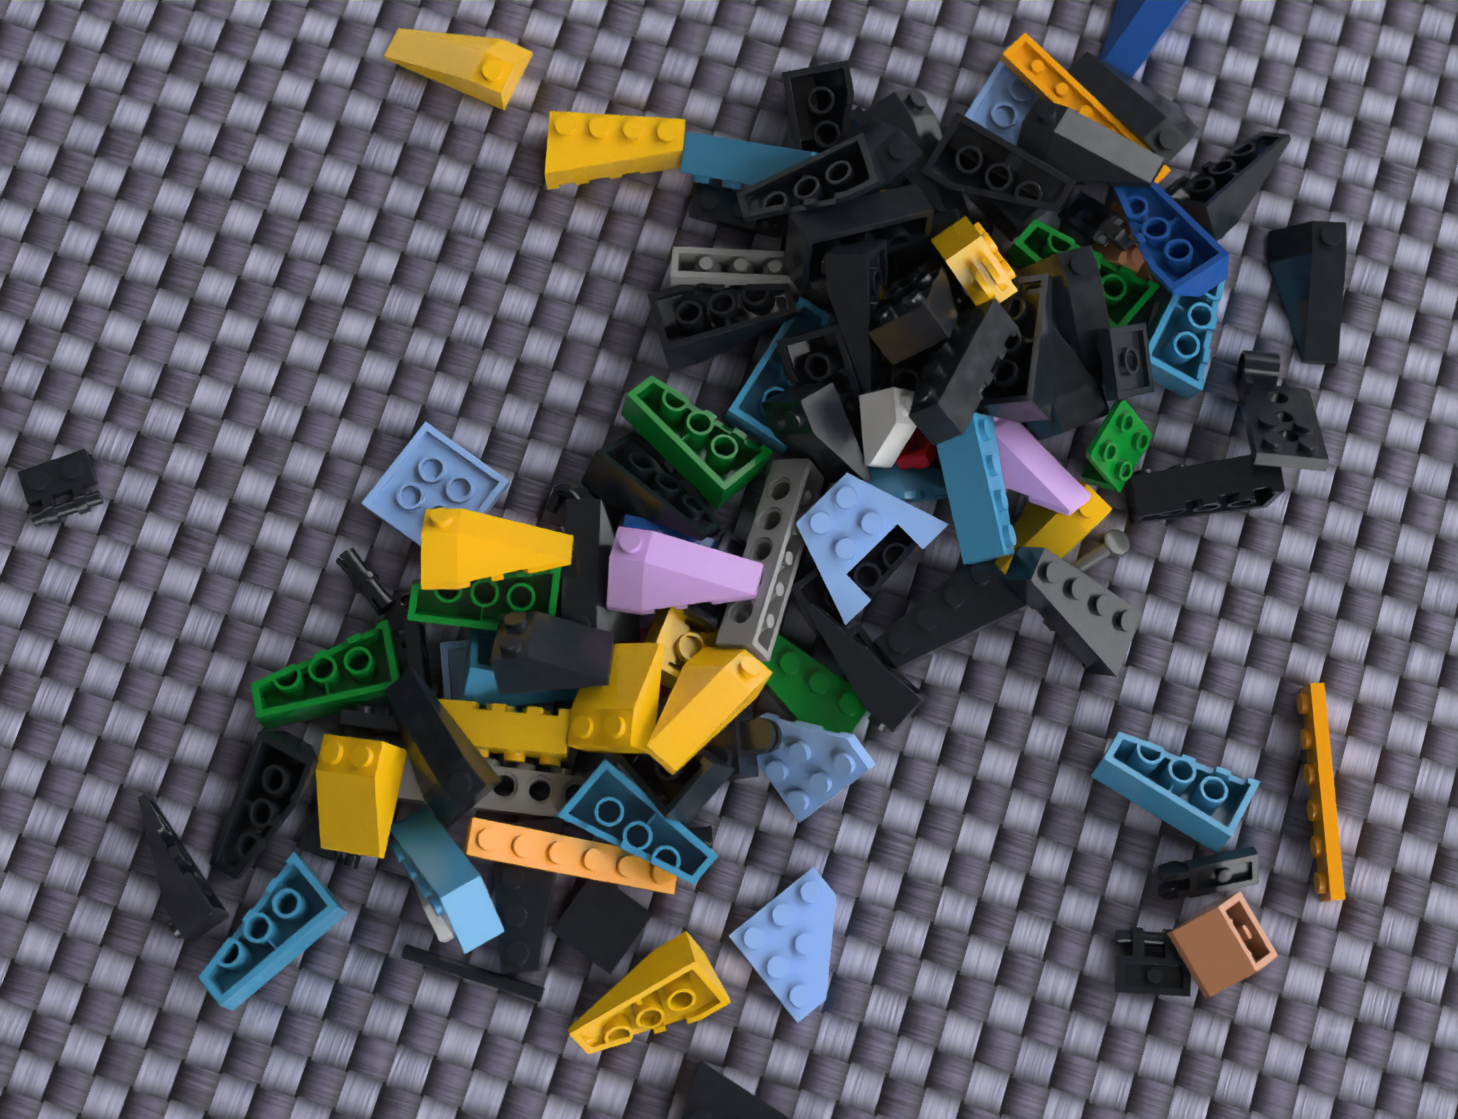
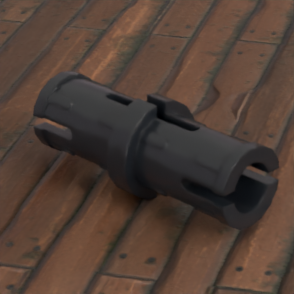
M350 548L340 554L341 558H337L336 563L353 582L352 587L357 594L361 593L367 599L378 616L391 610L396 601L379 581L380 576L376 571H371L354 548Z

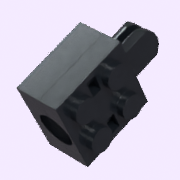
M749 704L703 748L735 769L726 781L759 777L757 755L777 750L782 741V732L775 721L765 718L754 719L753 707Z

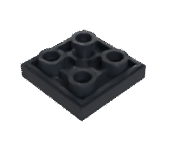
M588 879L551 932L611 975L651 919L653 913L613 884Z

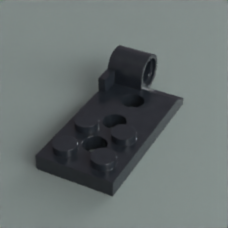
M1242 350L1237 367L1238 382L1236 389L1253 463L1257 465L1326 471L1329 458L1310 390L1277 385L1280 372V356L1278 353Z

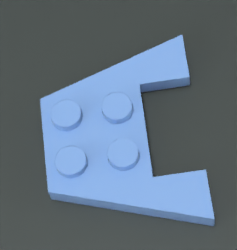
M846 473L796 522L845 625L871 601L846 574L894 527L899 525L923 550L949 525L849 473Z

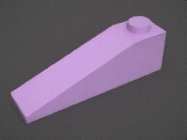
M994 417L1005 493L1008 489L1027 495L1028 502L1067 516L1090 501L1091 494L1020 422L1017 423ZM939 455L937 456L938 463H940Z
M618 526L609 556L607 609L645 615L655 613V609L675 607L676 610L687 609L689 604L710 602L714 605L756 599L764 566L756 561L655 531Z

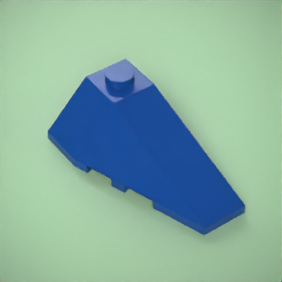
M1118 0L1100 59L1134 78L1191 0Z
M1155 181L1151 188L1113 186V191L1150 273L1172 295L1200 297L1228 279L1229 253Z

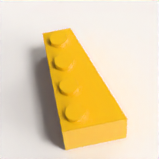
M550 111L545 162L547 190L557 189L559 185L575 183L576 185L589 183V180L609 177V180L622 178L624 174L635 172L645 174L680 168L685 144V119Z
M438 699L484 758H489V753L503 754L504 761L524 763L525 757L539 759L540 765L549 767H561V761L570 762L572 747L567 746L571 713L569 709H559L558 716H552L551 711L543 710L544 708L527 706V708H523L521 713L515 712V707L506 704L492 703L487 704L486 708H479V703L474 701Z

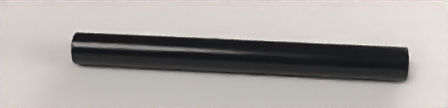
M408 944L405 945L401 958L538 1002H541L544 994V987Z

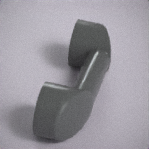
M1109 530L1101 539L1098 547L1071 565L1084 573L1105 558L1119 559L1129 550V538L1120 530Z

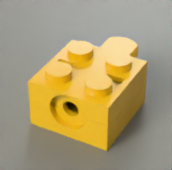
M964 216L931 239L976 306L994 298L1001 303L1018 291L1011 281L1017 276L1007 261L1001 256L998 247L979 221L972 225L969 219Z
M675 607L657 609L644 643L664 644L660 684L670 689L674 688L678 675L686 662L704 647H718L715 644L718 629L713 633L684 615L685 609L676 610Z

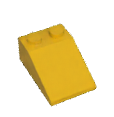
M615 644L609 685L580 688L570 713L567 746L590 753H647L645 748L657 723L664 644Z
M330 734L323 735L316 766L321 848L384 859L406 762V749L383 741Z

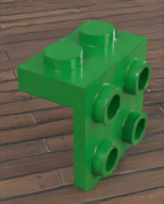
M1116 400L1086 450V458L1090 463L1081 476L1087 484L1118 493L1121 492L1125 483L1131 477L1133 469L1143 452L1148 448L1149 442L1153 437V434L1126 400Z

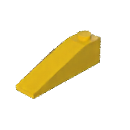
M398 28L384 54V59L505 110L533 53L504 39Z
M1075 478L1091 494L1090 501L1067 516L1027 500L1013 527L1017 541L1014 551H1016L1017 547L1046 548L1063 559L1107 517L1112 508L1088 484ZM1014 554L997 558L995 564L1004 574H1006Z
M426 509L421 531V589H462L471 587L470 581L490 577L492 582L503 580V574L522 570L527 574L571 565L574 543L573 535L466 509Z
M704 647L683 665L645 751L673 775L757 698L773 672L746 649Z
M685 931L654 949L568 1028V1033L587 1054H591L630 1042L635 1034L652 1029L654 1034L666 1031L665 1025L685 1019L687 1024L700 1021L731 1002L704 951Z

